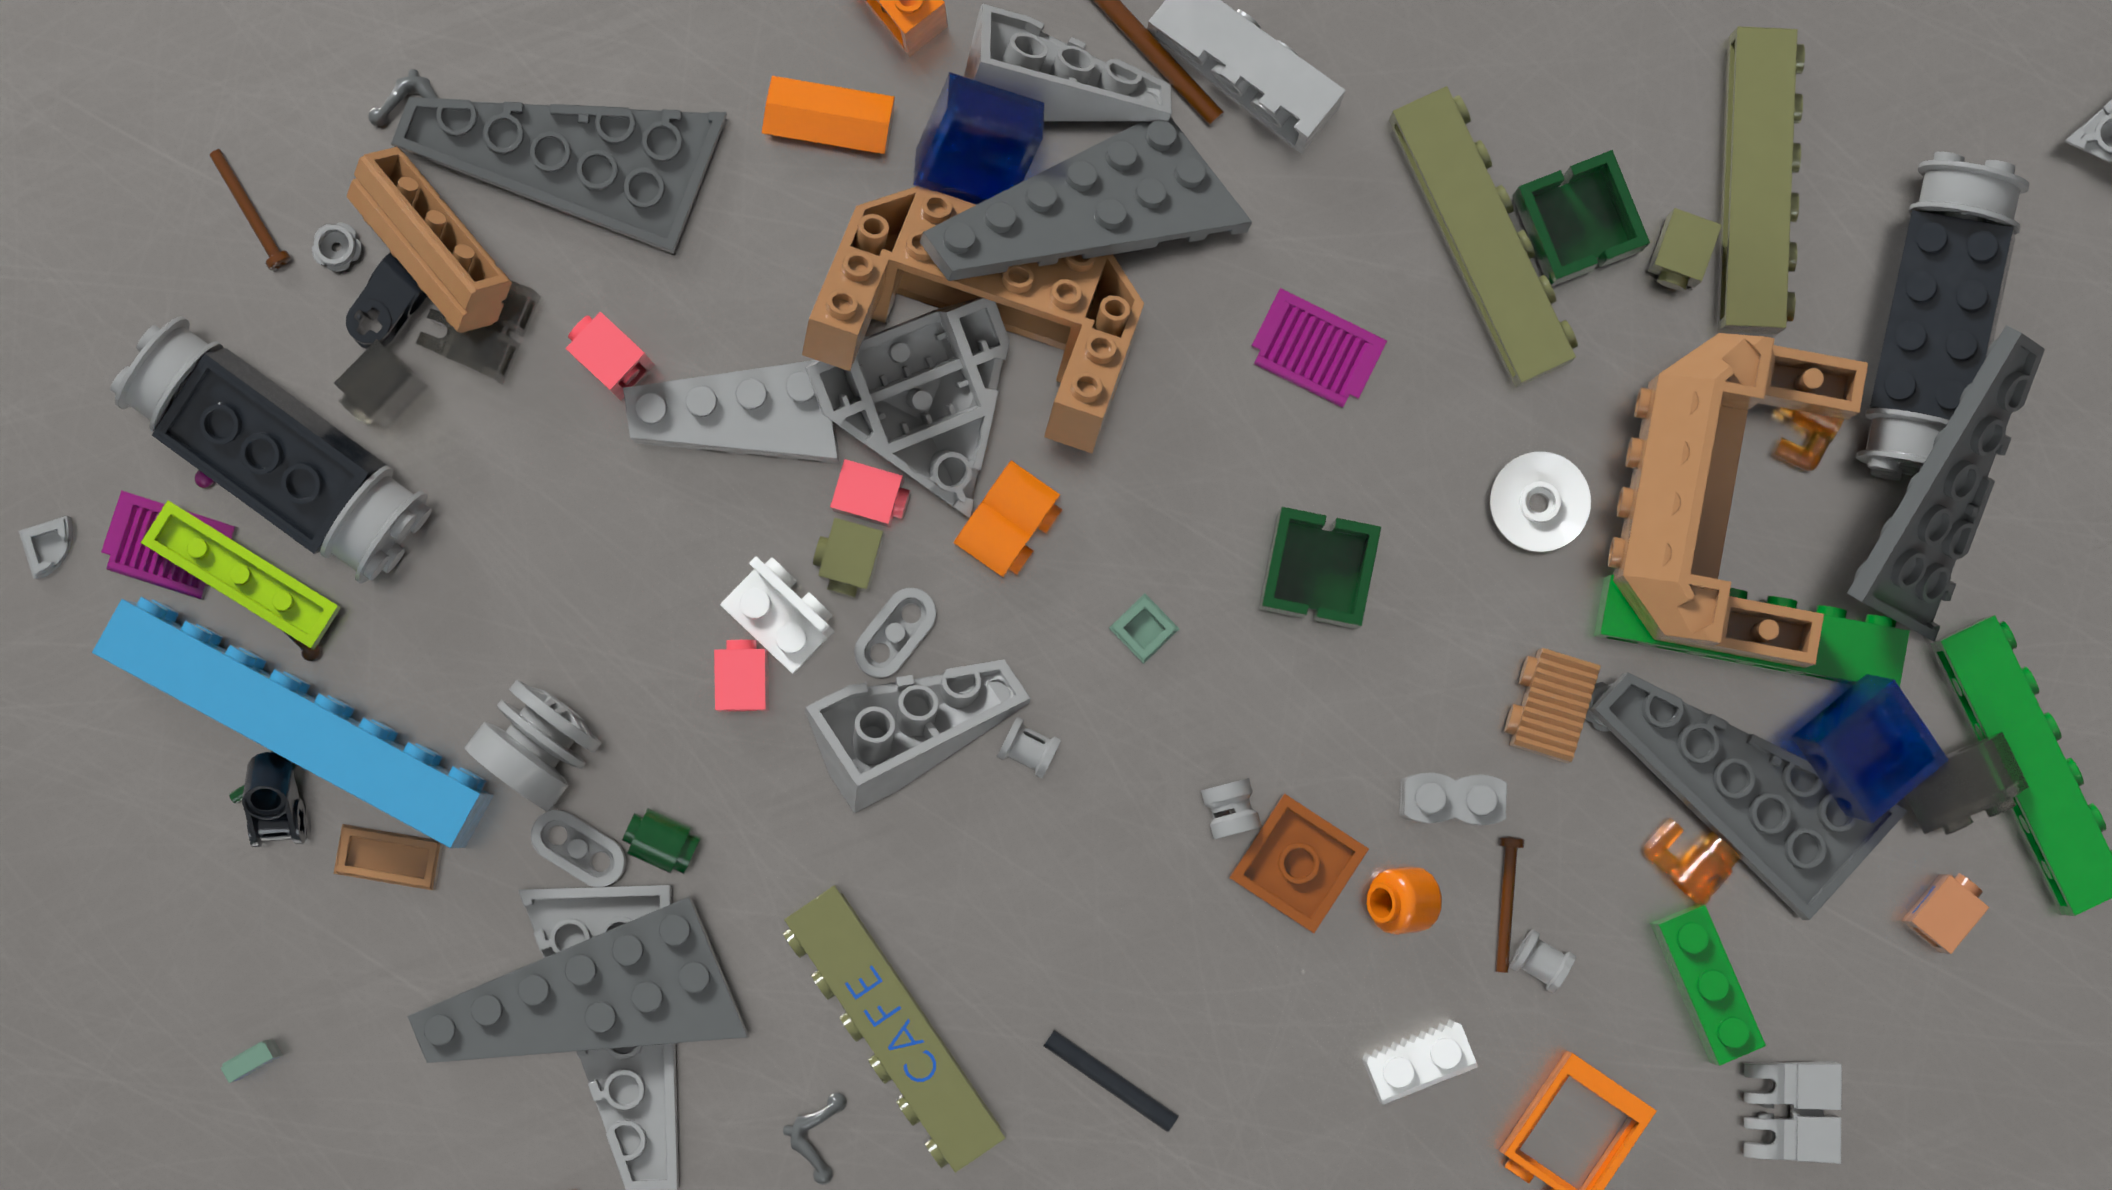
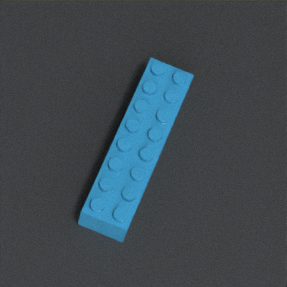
M142 596L137 603L121 599L93 649V654L449 848H465L494 796L483 789L487 782L485 779L463 767L457 768L452 766L450 771L439 765L443 757L421 744H413L409 741L406 746L401 745L395 741L399 733L374 719L369 720L363 717L361 722L351 717L355 710L353 707L330 695L325 696L319 693L316 698L307 693L311 686L309 683L286 671L281 672L274 669L272 674L263 669L267 662L265 659L242 647L237 648L229 645L228 649L219 646L223 639L221 635L198 623L193 624L185 620L184 624L181 625L175 622L179 613L156 600H149Z

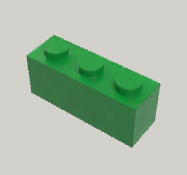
M1694 904L1650 923L1709 1062L1721 1066L1765 1047L1766 1044L1706 905Z

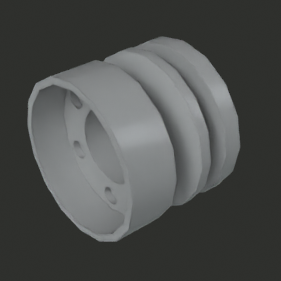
M517 679L509 690L526 704L522 711L501 699L497 707L512 724L505 731L494 724L484 722L464 749L516 792L545 811H550L569 787L568 782L554 767L561 760L573 767L582 769L586 762L570 749L574 741L592 753H595L602 743L592 734L584 719L549 692L528 686Z

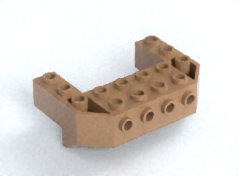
M916 186L857 205L809 317L802 355L851 371L871 319L885 323L897 294L938 308H944L978 297L994 301L1006 331L1064 350L1056 381L1061 384L1053 403L1044 437L1093 453L1111 400L1114 398L1144 306V302L1114 255L1083 259L1082 255L1059 258L1057 264L1038 266L1037 262L1009 266L1007 272L948 281L920 244L924 231L962 213L976 204L952 197L945 192Z
M1718 333L1659 373L1648 383V389H1639L1634 416L1635 418L1642 419L1639 438L1631 437L1627 450L1626 467L1633 468L1630 488L1622 487L1620 492L1617 517L1624 518L1621 538L1613 537L1608 556V567L1615 568L1614 583L1654 640L1802 668L1816 664L1824 614L1729 596L1731 582L1718 579L1747 413L1750 408L1760 403L1848 420L1860 413L1868 363L1774 345L1775 338Z

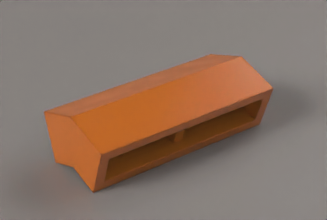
M772 76L766 100L762 134L885 154L888 149L894 115L895 96Z

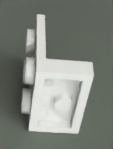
M755 556L749 563L754 568L753 571L720 605L792 674H795L835 632L827 624L833 615L809 592L801 599L790 588L797 580L773 557L764 564Z

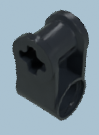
M391 252L378 264L367 286L346 315V327L349 334L362 348L369 351H380L393 343L408 319L420 308L427 298V294L419 288L417 282ZM365 318L372 321L377 318L382 328L378 333L372 330L366 332L361 323Z
M264 752L257 754L251 758L247 765L242 798L251 846L261 847L263 842L293 840L295 844L305 843V809L303 801L299 798L292 764L288 759L277 753Z

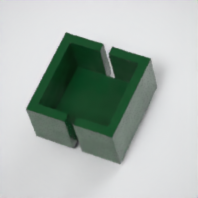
M1613 150L1570 166L1564 175L1559 170L1523 184L1512 195L1543 274L1547 277L1552 287L1591 272L1597 264L1601 268L1642 252L1650 244ZM1565 180V183H1566V184L1563 185V186H1560L1561 183Z
M1281 507L1278 513L1259 609L1304 618L1307 615L1308 609L1315 610L1314 621L1353 629L1360 628L1363 622L1381 527L1336 518L1332 523L1331 531L1322 530L1325 526L1326 515Z

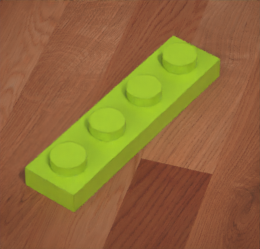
M168 500L141 541L146 547L313 650L341 608Z

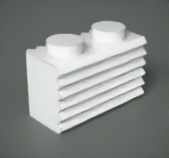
M1450 1019L1447 1025L1439 1023L1437 1029L1430 1027L1428 1033L1421 1030L1418 1037L1411 1034L1409 1040L1402 1038L1400 1044L1393 1042L1390 1048L1384 1045L1381 1051L1374 1049L1372 1055L1365 1053L1362 1058L1378 1100L1383 1105L1478 1067L1462 1025Z

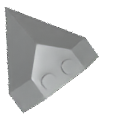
M978 297L933 310L867 336L862 341L851 371L818 360L805 367L821 412L825 417L968 518L971 517L974 499L972 498L978 471L982 468L999 392L997 391L999 377L1010 343L996 302Z

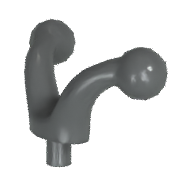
M415 69L409 70L408 77L396 80L395 87L381 108H373L369 112L368 118L370 123L377 127L385 125L390 112L407 94L419 93L422 98H438L430 85V80L418 76L419 72Z
M840 1093L830 1095L827 1100V1107L810 1115H800L796 1118L793 1126L786 1125L783 1129L784 1135L791 1136L792 1150L800 1153L815 1168L813 1178L820 1185H826L831 1182L833 1172L831 1168L823 1163L817 1152L807 1141L808 1130L845 1109L847 1100Z

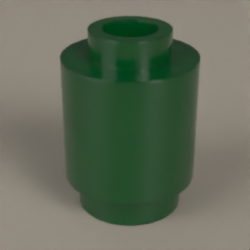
M647 808L644 817L634 813L622 841L631 844L627 852L628 855L670 874L672 869L684 874L701 837L690 833L691 827Z

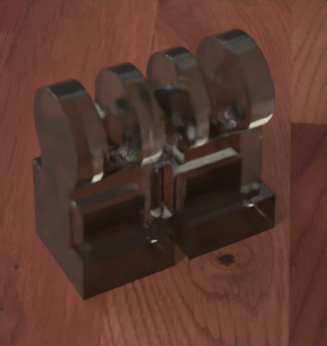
M511 281L512 284L507 298L502 301L504 305L498 321L492 325L463 333L457 332L446 321L445 316L440 311L430 309L427 319L446 327L447 334L442 338H437L420 332L415 344L503 385L520 346V343L512 337L505 335V333L510 331L524 337L541 296L532 288Z

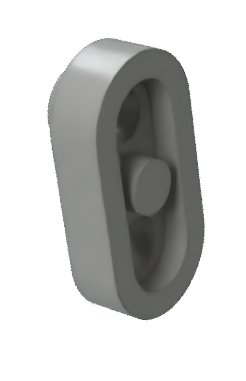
M917 588L899 590L888 600L856 642L854 654L859 668L864 673L874 678H887L894 675L926 637L936 621L935 604L926 592ZM908 605H916L921 610V617L915 623H907L902 618V611ZM877 644H885L890 650L889 658L883 663H877L871 657V650Z
M552 810L542 814L533 824L531 841L537 853L585 884L592 887H606L617 882L623 875L626 867V856L622 847L616 841L573 814L562 810ZM555 826H562L567 831V840L562 845H555L550 839V832ZM599 852L607 854L610 859L608 869L603 872L597 871L592 864L593 857Z

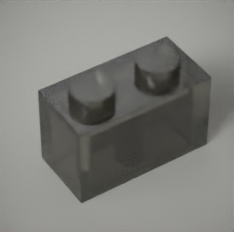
M377 339L334 382L344 393L338 401L356 419L363 421L368 427L375 421L386 429L428 387L392 350Z
M2003 732L1918 766L1898 779L1924 834L1941 827L1945 835L1954 833L1972 824L1971 815L1983 810L1986 811L1988 817L2003 813L2015 807L2017 804L2013 797L2029 787Z

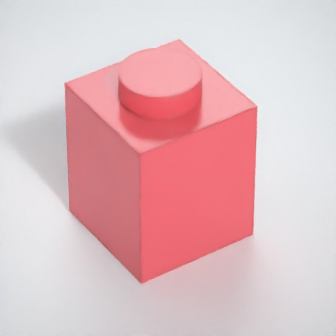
M844 459L830 508L837 513L891 528L893 517L903 518L910 490L902 488L904 483L902 475Z
M726 640V649L714 650L715 710L718 712L769 711L768 651L766 649H757L756 640Z

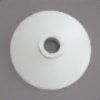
M1531 452L1513 459L1499 472L1491 490L1490 509L1498 530L1512 544L1528 551L1548 552L1567 545L1580 534L1590 514L1591 495L1585 477L1571 461L1550 452ZM1540 494L1545 497L1547 508L1544 512L1538 513L1531 509L1529 500L1532 495Z

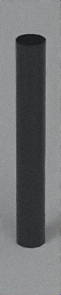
M1056 1030L1051 1033L1043 1047L1166 1132H1169L1177 1121L1179 1115Z

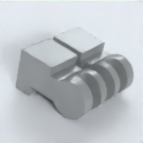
M1836 1061L1744 1063V1077L1770 1079L1772 1082V1086L1768 1091L1744 1092V1103L1759 1104V1106L1767 1109L1774 1108V1104H1790L1791 1107L1790 1118L1774 1117V1113H1763L1759 1117H1744V1128L1771 1131V1138L1767 1142H1745L1744 1157L1841 1164V1117L1835 1114H1824V1110H1841L1842 1064Z

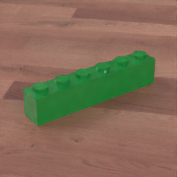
M1614 575L1604 578L1594 637L1886 692L1900 690L1910 630L1895 628L1897 621L1892 618L1867 614L1865 622L1846 619L1847 610L1817 605L1816 613L1824 614L1816 664L1802 668L1654 640L1614 583ZM1730 588L1729 596L1747 599L1748 592ZM1768 596L1766 603L1796 609L1798 601Z
M1993 615L1982 618L1930 643L2062 915L2076 916L2112 899V850L2109 849L2102 834L2106 830L2105 821L2098 808L2093 803L2088 805L2080 789V786L2084 785L2082 774L2074 760L2070 757L2065 759L2057 742L2062 738L2060 729L2053 716L2049 712L2043 714L2035 697V695L2039 694L2038 684L2027 667H2020L2013 652L2017 648V643L2009 626L2004 621L1999 623L1996 616Z

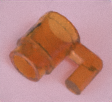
M1779 407L1778 413L1790 418V423L1812 433L1805 448L1781 437L1773 455L1802 470H1815L1845 419Z
M1668 818L1643 848L1644 855L1662 870L1671 882L1697 904L1706 905L1714 893L1733 873L1732 868L1741 858L1725 841L1714 833L1709 832L1701 842L1697 841L1681 860L1678 859L1668 848L1684 830L1673 819Z

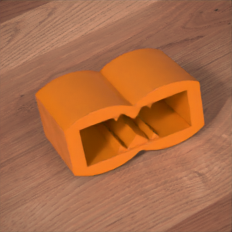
M1011 460L953 543L1002 578H1005L1009 571L1018 575L1034 553V550L1027 545L1038 529L1047 534L1061 515L1063 509L1056 505L1061 495Z

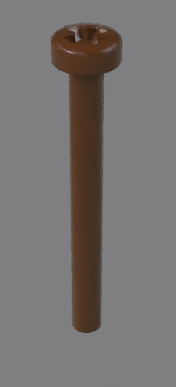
M220 149L214 150L210 153L212 161L269 256L265 264L269 270L283 267L291 259L289 253L286 250L280 251L222 151Z
M1503 836L1499 838V846H1505L1496 972L1508 973L1517 850L1518 848H1524L1525 841L1519 837Z

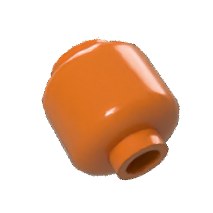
M1418 867L1394 868L1379 873L1372 880L1367 894L1366 905L1371 918L1382 931L1396 935L1416 933L1431 928L1438 920L1442 909V895L1437 881L1427 870Z

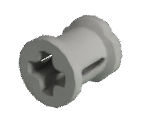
M1016 717L997 757L1002 760L1009 757L1035 770V775L1043 778L1061 739L1055 736L1050 739L1024 726V720Z
M1532 929L1519 946L1509 967L1514 971L1520 969L1526 971L1544 982L1546 990L1554 994L1570 972L1576 960V955L1571 952L1561 953L1540 940V933Z

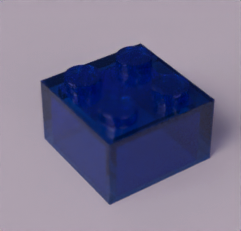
M949 72L916 147L913 185L937 191L970 203L979 204L1023 182L1043 140L1044 102Z
M1866 674L1791 736L1844 814L1871 823L1879 819L1949 760L1896 681Z

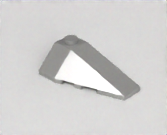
M986 4L981 5L963 78L962 109L973 111L982 117H995L1007 121H1169L1172 114L1171 84L1119 59H1110L1104 62L1084 50L1086 43L1073 37L1070 38L1068 44L1042 32L1044 23L1032 17Z
M1003 659L949 668L941 675L913 679V675L896 677V682L869 687H867V683L849 685L807 706L805 712L828 774L855 813L897 792L1029 704L1030 697Z

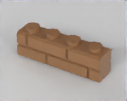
M393 147L364 154V156L360 157L354 173L356 178L351 181L346 197L359 211L364 221L372 227L390 249L391 254L409 272L419 288L427 294L441 311L446 321L460 333L489 326L498 321L504 305L502 301L507 298L512 282L495 265V261L445 201L440 199V195L400 148Z

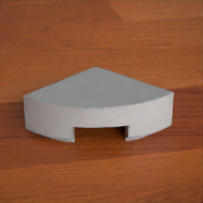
M64 516L19 531L33 579L38 580L49 575L66 558L73 538L71 517Z

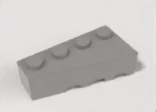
M1165 0L1148 21L1147 30L1157 40L1301 154H1303L1340 107L1346 91L1344 88L1300 58L1285 43L1275 40L1264 32L1257 21L1240 9L1235 11L1221 0Z
M817 360L623 388L629 434L636 444L697 450L705 449L736 454H755L841 464L835 423L822 414L805 369L806 366Z

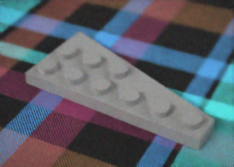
M671 885L518 890L533 926L539 950L542 951L544 958L672 904ZM675 1043L576 1051L588 1079V1086L593 1100L597 1104L607 1132L606 1136L625 1189L678 1190L679 1165Z

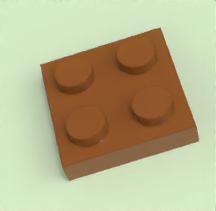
M1284 793L1229 878L1310 932L1315 933L1369 848Z

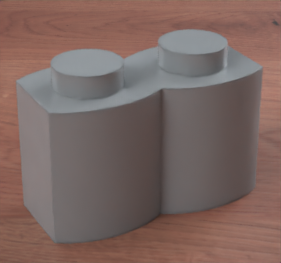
M1438 773L1410 775L1400 780L1399 815L1417 823H1439L1453 819L1467 825L1495 824L1506 819L1507 783L1499 778L1488 775H1471L1455 780Z

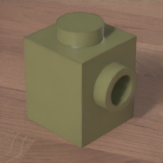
M1674 208L1666 217L1648 272L1659 275L1657 282L1671 289L1686 291L1687 286L1695 288L1703 280L1722 225Z
M834 518L829 538L823 536L819 538L812 564L820 567L818 576L823 580L829 581L826 590L853 598L856 597L858 589L869 592L885 533L878 529Z

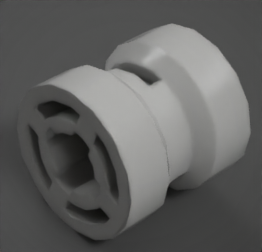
M1249 778L1201 790L1204 805L1211 809L1213 816L1210 824L1213 839L1262 827L1259 814L1252 809L1249 800L1253 793ZM1234 808L1236 813L1229 814V809Z

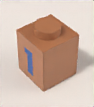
M1959 873L1954 878L1951 875L1939 874L1901 921L1938 952L1952 954L1990 907L1979 899L1983 891L1964 875Z

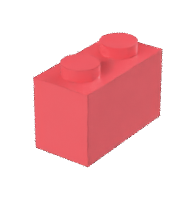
M599 312L594 319L589 315L585 316L568 335L572 342L565 349L620 401L624 398L623 388L635 386L655 365L645 352L602 312Z

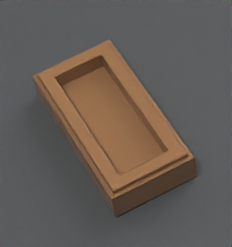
M342 824L333 874L435 890L443 844L431 838Z

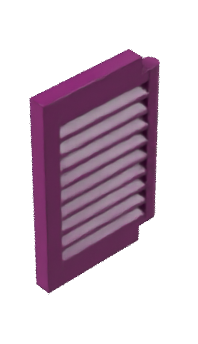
M1280 288L1251 347L1260 351L1254 362L1255 365L1343 408L1349 395L1359 399L1387 340Z
M121 490L101 550L102 553L110 555L106 569L202 600L207 586H209L208 584L141 543L165 504ZM188 512L230 539H234L236 526Z

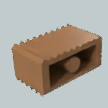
M1545 648L1538 649L1536 658L1527 656L1519 679L1520 685L1527 686L1521 706L1512 704L1504 729L1505 733L1512 734L1509 745L1564 763L1572 762L1601 666Z

